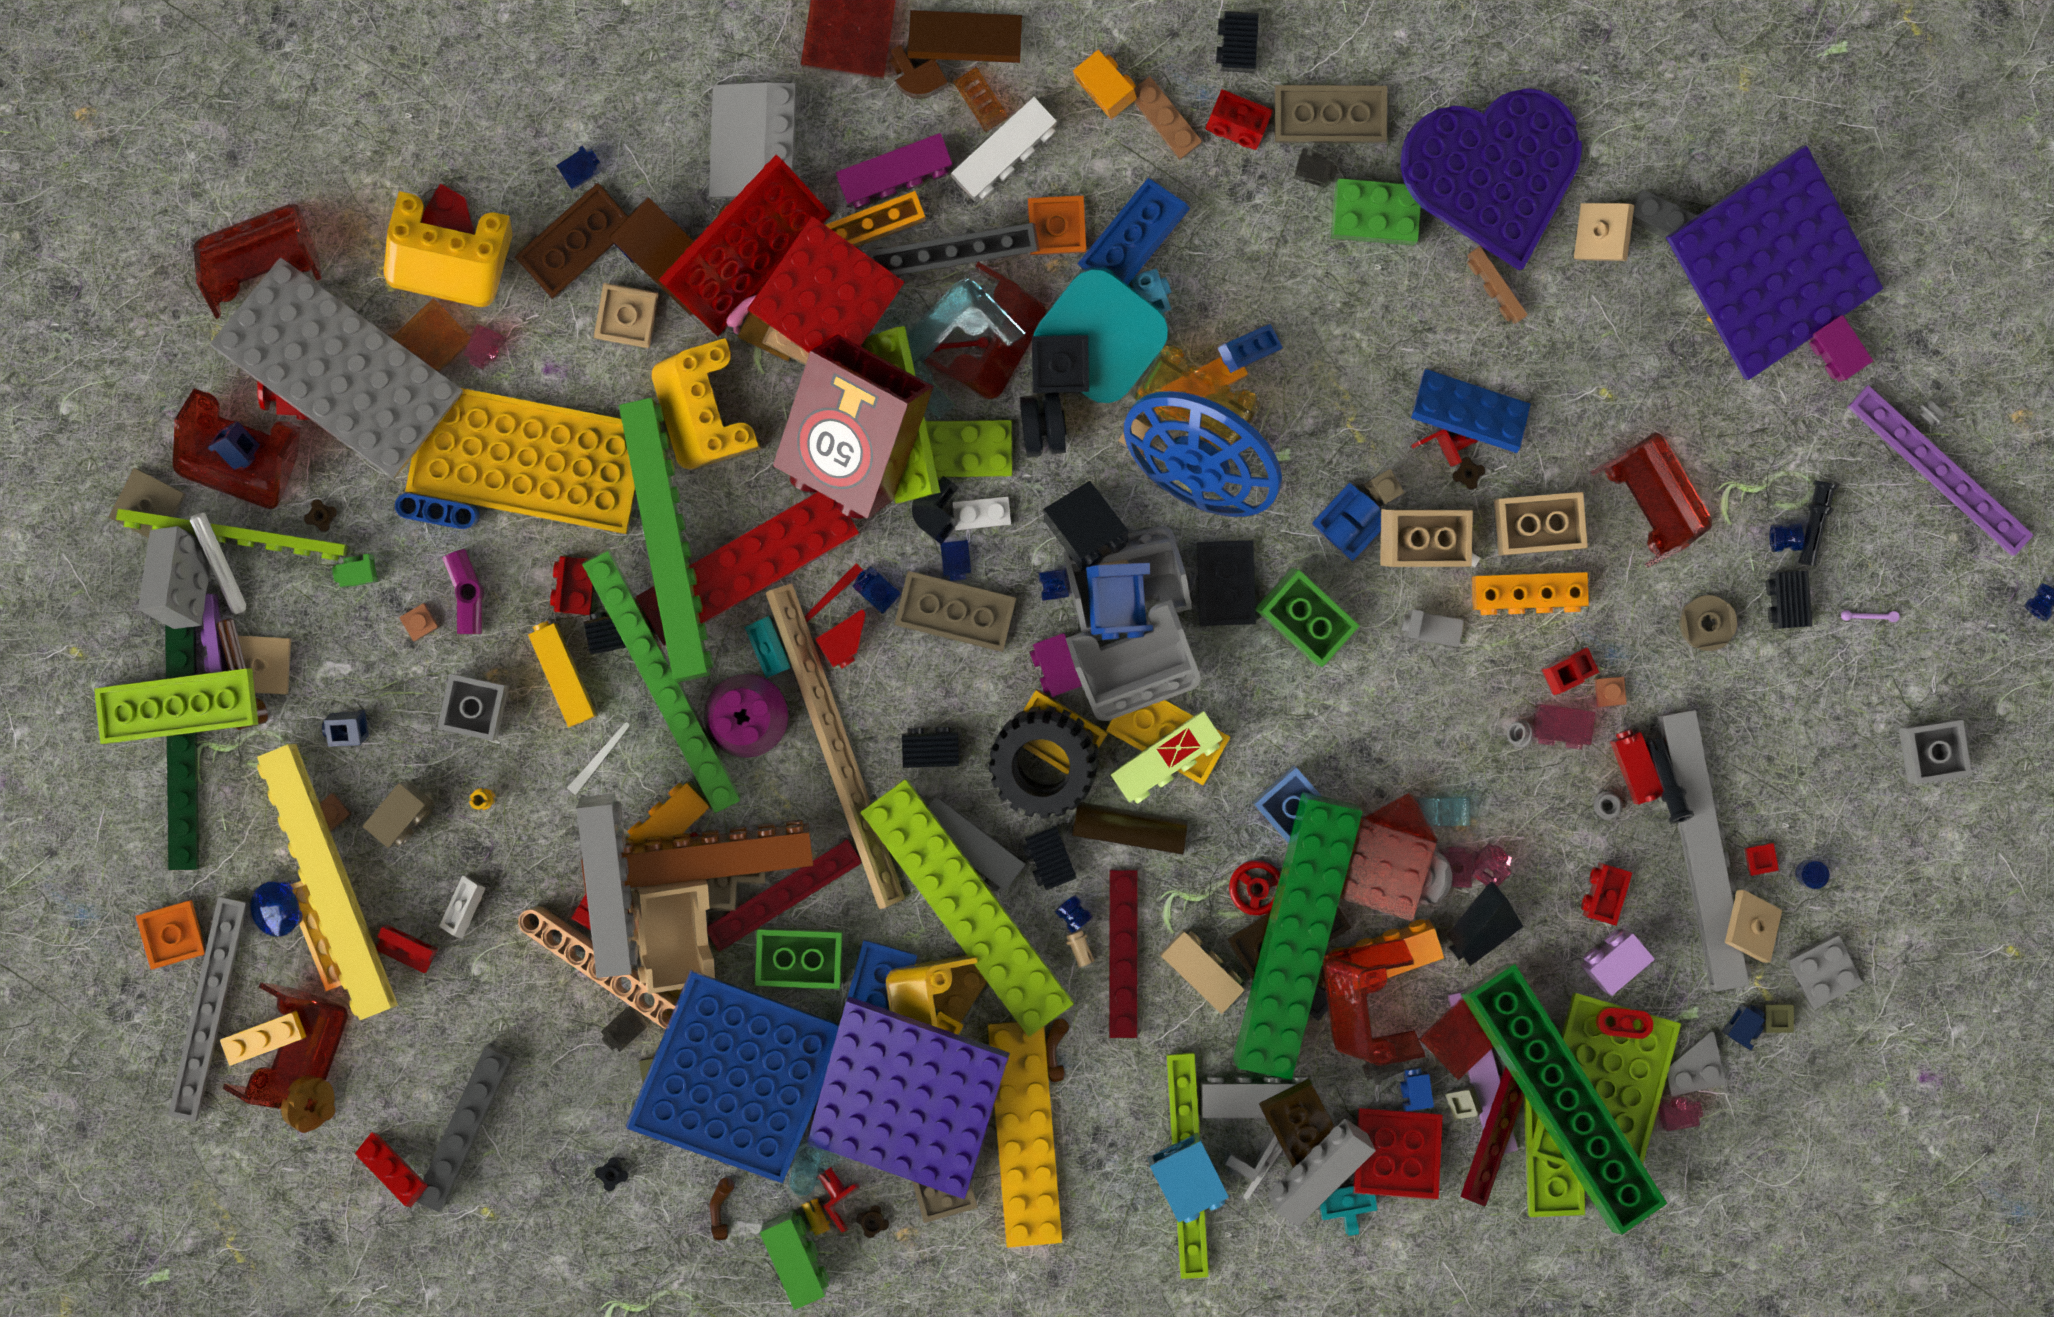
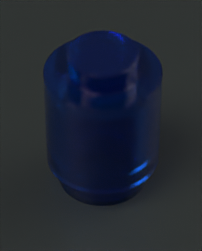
M1808 859L1798 864L1795 870V877L1799 884L1804 887L1820 889L1828 883L1830 873L1827 866L1822 862Z

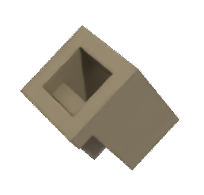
M1391 469L1363 484L1371 500L1379 507L1405 493Z

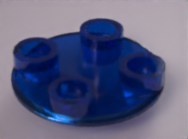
M271 881L263 883L254 891L251 897L250 911L257 927L267 935L274 937L285 936L293 931L296 925L302 921L303 915L300 911L298 900L292 892L291 885L287 882Z

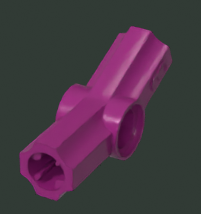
M463 548L442 557L455 588V596L457 598V634H482V598L484 597V588L479 583L466 549ZM468 584H472L476 588V595L471 600L466 599L463 595V590Z

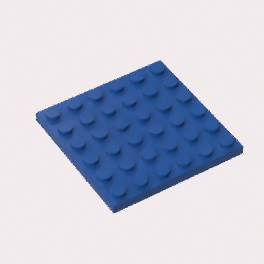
M690 970L629 1116L626 1128L783 1183L821 1094L840 1024Z

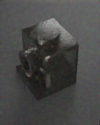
M1302 148L1293 179L1325 188L1328 181H1334L1338 166L1333 165L1334 162L1328 161V156L1314 152L1310 156L1307 155L1308 149Z

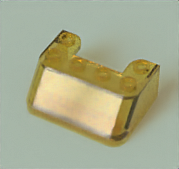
M1165 345L1134 395L1136 401L1148 394L1164 391L1184 392L1201 396L1233 411L1249 424L1261 403L1257 401L1258 397L1251 391L1243 389L1242 392L1236 390L1235 393H1232L1230 391L1231 388L1226 383L1220 380L1212 381L1206 377L1207 373L1195 365L1189 367L1186 365L1188 361L1184 357L1186 353L1174 345L1170 347ZM1174 406L1153 408L1156 414L1168 421L1189 422L1191 410ZM1202 413L1201 427L1216 433L1230 444L1242 438L1225 424ZM1200 436V439H1201V440H1204V441L1208 442L1209 444L1213 445V446H1214L1215 448H1217L1219 451L1222 450L1219 446H1217V445L1214 444L1213 442H1211V441H1209L1208 439H1206V438Z

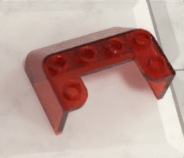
M194 388L174 421L172 462L174 471L185 479L267 509L276 508L283 497L298 456L300 427L290 422L278 421L274 423L271 428V434L268 435L260 430L242 425L260 444V447L254 454L255 460L248 467H239L234 470L216 450L210 451L207 447L219 430L235 421L219 416L220 404L213 394Z

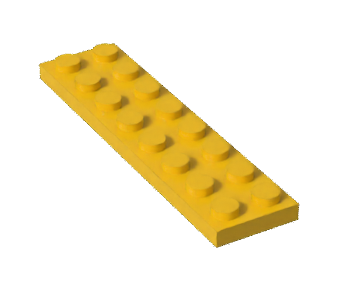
M1017 1021L988 1023L989 1046L1010 1053L994 1104L1007 1248L1062 1243L1044 1026L1028 1037Z

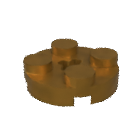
M305 1075L294 1081L288 1088L290 1094L287 1100L283 1098L281 1104V1114L285 1123L301 1133L317 1129L326 1120H330L336 1111L333 1087L328 1081L314 1075ZM308 1099H312L310 1106L304 1108L308 1104Z

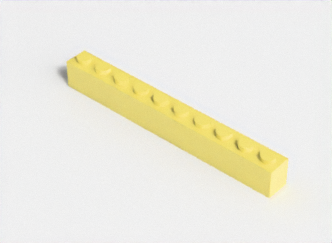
M287 744L258 756V772L262 779H266L270 789L267 791L269 800L273 806L276 805L279 812V826L288 835L290 854L293 858L297 859L300 869H298L299 877L303 884H307L309 889V903L312 909L318 912L321 920L319 921L320 931L324 937L328 938L330 943L329 954L333 962L339 966L341 971L339 979L345 990L348 989L351 997L349 1004L353 1014L358 1016L359 1020H363L398 1006L297 745Z

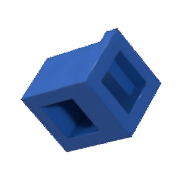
M1421 1067L1405 1069L1404 1081L1400 1082L1402 1098H1407L1406 1102H1402L1405 1111L1433 1108L1429 1073L1421 1071Z

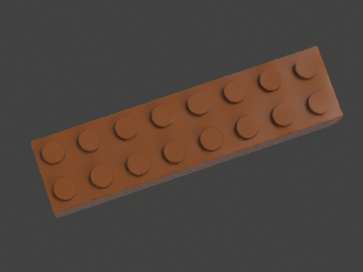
M790 820L786 822V826L775 827L774 823H764L758 825V829L747 830L745 826L730 828V832L720 834L718 830H707L701 832L702 836L690 837V833L674 835L673 840L662 841V837L646 838L645 843L634 844V840H625L624 852L621 853L622 858L627 857L629 874H627L625 886L630 885L631 888L813 866L809 823H803V820ZM582 858V859H581V864H582V872H583V879H584V887H585V894H587V892H586V883H585V875H584L583 858Z

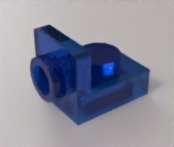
M583 145L578 148V152L556 165L572 191L601 173L597 168V165L601 163L592 149L587 151Z
M968 540L943 542L942 545L940 544L943 575L949 576L950 581L967 579L966 574L972 573Z
M871 566L867 570L861 571L852 585L858 593L882 614L901 595L893 585Z

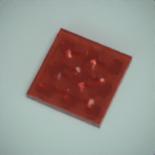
M811 0L801 66L884 80L897 0Z
M1361 817L1340 899L1413 922L1437 841Z

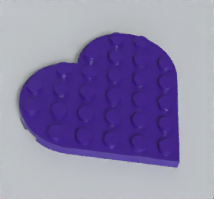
M1537 89L1515 90L1493 100L1482 113L1464 106H1450L1434 110L1420 118L1410 129L1404 140L1401 151V172L1409 193L1423 209L1520 271L1526 266L1578 169L1582 154V141H1579L1575 118L1559 99Z

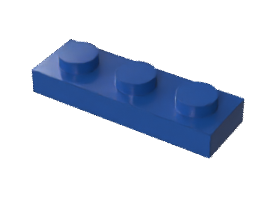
M1271 324L1218 347L1222 361L1228 367L1230 373L1283 349Z

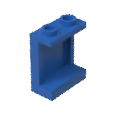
M1150 563L1086 567L1091 635L1102 634V640L1119 639V633H1127L1128 638L1144 637V632L1153 631V625H1147L1143 582V575L1150 574Z

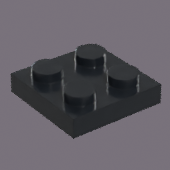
M1088 334L1032 336L1033 393L1089 392Z

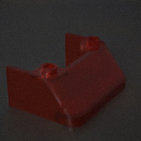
M296 204L279 207L203 236L193 246L196 283L216 319L221 317L220 302L233 300L240 290L241 282L268 273L280 257L301 272L311 270L316 281L322 279L319 256L304 217Z
M977 262L975 272L997 284L993 295L994 301L1000 308L1007 311L1006 316L980 360L971 355L962 354L956 357L951 366L947 368L924 355L922 363L981 398L994 400L1005 389L1032 342L1035 329L1039 321L1046 314L1044 305L1019 285L982 263Z
M1657 432L1641 439L1590 471L1592 476L1605 470V474L1610 481L1616 484L1625 482L1653 528L1648 533L1647 545L1655 556L1645 563L1647 568L1684 550L1712 527L1711 517L1665 438Z
M1404 938L1334 951L1324 958L1322 968L1331 1036L1336 1050L1340 1053L1376 1065H1387L1425 1057V1052L1415 1030L1372 1038L1366 994L1377 992L1386 985V970L1414 965V959Z
M260 982L259 988L278 998L276 1005L281 1014L286 1015L297 1011L307 1037L279 1047L272 1068L260 1067L251 1074L247 1087L224 1084L223 1089L250 1105L281 1109L283 1098L287 1100L290 1094L288 1088L300 1077L314 1075L324 1080L327 1079L348 1019V1012L345 1007L336 1002L296 988ZM308 1099V1104L304 1108L310 1106L312 1099Z

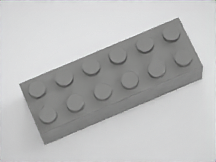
M614 793L580 797L577 805V815L596 977L632 974L633 965H637L638 947L637 941H631V937H634L635 921L634 914H628V909H631L630 902H632L630 885L625 886L627 874H629L627 857L622 858L621 855L624 852L625 846L624 829H618V824H621L622 818L621 802H615Z

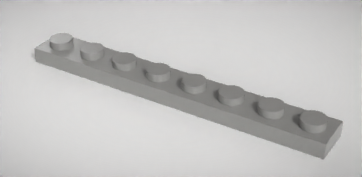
M224 896L218 897L168 1116L193 1122L198 1121L248 905L246 901Z

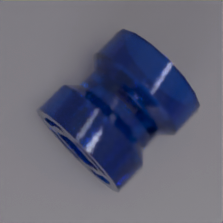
M1801 523L1790 524L1788 528L1783 527L1781 524L1771 525L1769 540L1772 552H1783L1788 547L1792 551H1801L1804 546V532Z
M1065 569L1038 573L1039 582L1043 584L1041 592L1042 601L1069 597L1068 588L1065 587L1064 583L1067 578Z
M2041 583L2036 589L2037 596L2029 598L2024 607L2038 619L2047 622L2052 616L2054 607V589L2047 584Z
M1076 894L1054 911L1060 919L1065 920L1067 923L1066 927L1071 934L1084 926L1093 917L1088 910L1083 909L1081 900Z

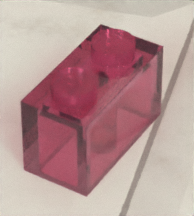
M1536 704L1532 725L1534 737L1538 738V744L1555 746V740L1566 742V748L1582 750L1583 744L1591 745L1596 712Z

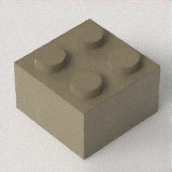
M410 781L398 783L362 827L387 848L405 845L415 833L412 828L419 823H424L431 815L433 810L430 807L434 802Z

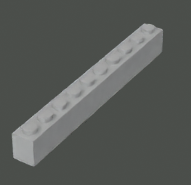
M1696 710L1659 715L1657 718L1661 738H1664L1678 784L1686 790L1685 799L1688 808L1694 813V817L1678 823L1710 989L1717 992L1748 986V978L1751 977L1749 962L1744 960L1742 951L1725 943L1734 905L1732 895H1735V886L1733 880L1728 878L1727 868H1730L1728 853L1726 851L1723 852L1721 842L1725 840V834L1722 825L1718 824L1716 813H1719V803L1716 796H1712L1711 786L1714 785V778L1711 769H1707L1705 758L1709 757L1707 744L1702 742L1700 731H1703V721L1701 715L1696 713Z

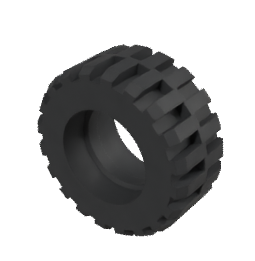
M1039 706L1032 707L1029 712L1023 710L1004 725L995 739L989 755L991 757L989 772L993 773L991 782L994 788L999 787L1000 792L998 796L1003 801L1006 799L1012 802L1010 808L1016 812L1019 808L1026 810L1024 815L1033 817L1034 813L1040 814L1041 819H1049L1050 815L1054 813L1059 817L1065 815L1068 809L1074 810L1079 806L1081 800L1085 799L1099 769V760L1097 759L1099 750L1097 744H1093L1094 736L1091 730L1086 731L1083 728L1084 722L1079 717L1076 721L1070 717L1071 712L1063 710L1062 713L1056 712V707L1047 706L1046 710H1041ZM1037 739L1056 743L1065 751L1069 758L1070 770L1063 781L1052 785L1040 784L1031 780L1022 771L1019 764L1018 756L1021 748L1027 742Z

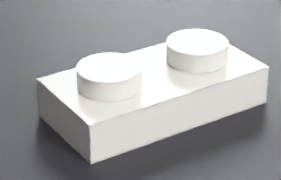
M1008 497L953 502L954 519L958 522L955 527L956 531L1011 525Z
M462 875L439 927L451 935L463 939L486 887L472 878Z

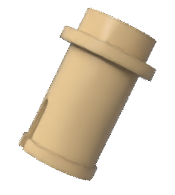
M1082 929L1066 935L1068 939L1066 944L1071 946L1078 967L1095 961L1085 939L1088 936L1083 933Z

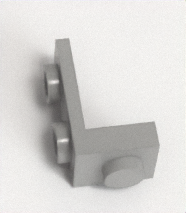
M1411 609L1408 610V615L1404 614L1401 631H1404L1403 637L1458 647L1464 622L1461 619Z
M1274 1132L1271 1133L1253 1165L1228 1151L1223 1160L1225 1165L1228 1166L1226 1171L1241 1179L1242 1175L1252 1181H1255L1257 1176L1261 1178L1269 1166V1163L1266 1161L1271 1152L1276 1153L1281 1146Z

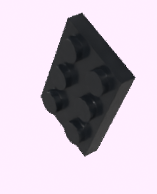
M1253 540L1197 542L1199 625L1256 624Z

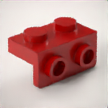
M1600 862L1597 867H1593L1589 877V883H1592L1589 894L1584 895L1581 903V910H1584L1583 916L1617 926L1633 872Z

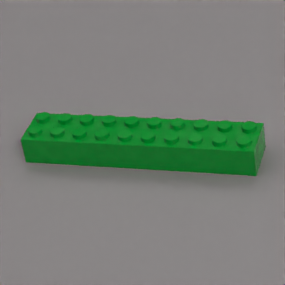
M1304 792L1301 794L1233 1055V1061L1238 1069L1292 1080L1363 812L1356 804Z
M1516 964L1503 965L1461 993L1464 1001L1611 1232L1623 1235L1668 1204Z

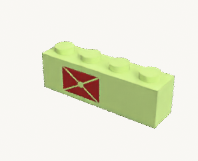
M1201 711L1111 772L1110 775L1129 803L1133 800L1139 803L1151 795L1148 790L1158 784L1161 788L1172 781L1174 778L1171 774L1181 768L1185 772L1197 763L1195 758L1203 752L1208 756L1219 749L1220 745L1218 742L1223 739L1206 713Z

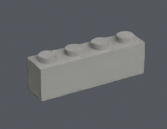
M1208 1076L1207 1081H1201L1202 1118H1266L1259 1103L1308 1079V1076H1293L1291 1081H1280V1077L1264 1076L1263 1081H1252L1251 1076H1236L1235 1081H1224L1223 1076Z
M1346 1119L1333 1128L1330 1134L1315 1146L1268 1194L1275 1212L1297 1226L1303 1223L1376 1151L1368 1134Z

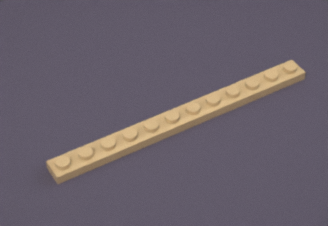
M793 584L772 589L765 593L878 908H886L905 900L904 893L888 849L860 813L871 804Z

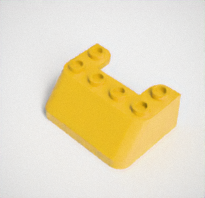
M399 191L387 230L383 271L387 284L396 289L476 307L490 305L495 299L513 236L510 216L494 212L484 214L479 219L475 235L420 223L424 212L422 200L417 195Z
M726 338L684 350L658 362L652 369V380L659 403L663 409L664 420L676 460L680 466L688 470L704 467L761 449L754 430L748 424L736 423L723 427L708 373L721 370L729 364L731 360L729 348L731 346Z

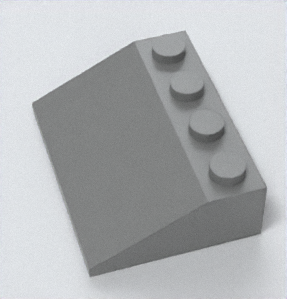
M764 82L713 85L709 198L735 199L775 155H778L794 172L797 87L795 83Z

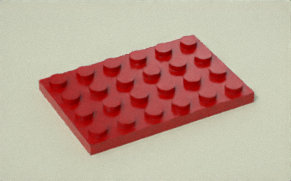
M775 155L735 199L725 207L721 214L692 245L685 250L678 260L667 269L659 281L718 337L728 326L727 318L733 310L748 297L758 294L809 218L813 216L824 223L832 214L778 155Z

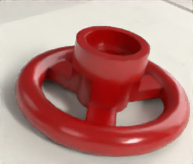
M1251 860L1243 863L1234 871L1229 882V893L1232 902L1239 910L1249 915L1260 916L1269 913L1272 909L1274 898L1270 903L1259 907V900L1267 897L1270 887L1276 885L1277 890L1281 873L1275 866L1266 861ZM1260 868L1269 872L1273 877L1266 880L1260 877L1252 879L1245 872L1250 869ZM1239 880L1247 885L1246 890L1251 897L1250 906L1245 904L1238 895L1237 885ZM1256 883L1262 885V890L1259 893H1254L1252 890L1253 885Z

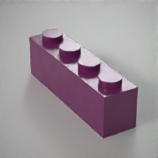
M938 133L835 173L848 208L854 206L855 209H860L871 204L870 199L878 196L881 199L892 197L897 194V189L905 186L908 190L916 188L923 184L922 180L932 176L934 180L949 175L948 170L953 169V164L942 135Z

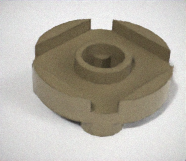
M1714 595L1699 596L1683 607L1679 620L1680 631L1691 647L1702 651H1715L1725 647L1737 630V616L1733 607L1726 603L1725 600L1720 599V597ZM1709 615L1710 619L1715 620V625L1711 626V631H1707L1706 627L1701 625V621H1704V616Z

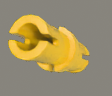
M479 788L470 795L471 801H469V804L474 809L487 810L494 804V797L496 796L490 789ZM482 796L485 802H482L479 797Z

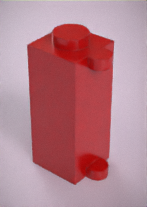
M1627 729L1615 734L1617 739L1610 741L1633 803L1640 805L1661 797L1664 791L1642 733L1632 732V729Z

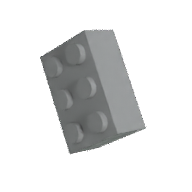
M178 526L150 530L138 610L173 629L201 626L210 564L197 537Z

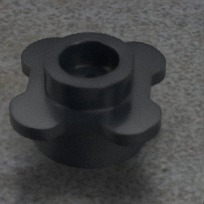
M613 1157L603 1167L596 1168L595 1176L604 1183L605 1190L613 1191L618 1183L625 1182L628 1179V1172L623 1170L619 1160ZM610 1172L614 1173L613 1177L609 1176Z

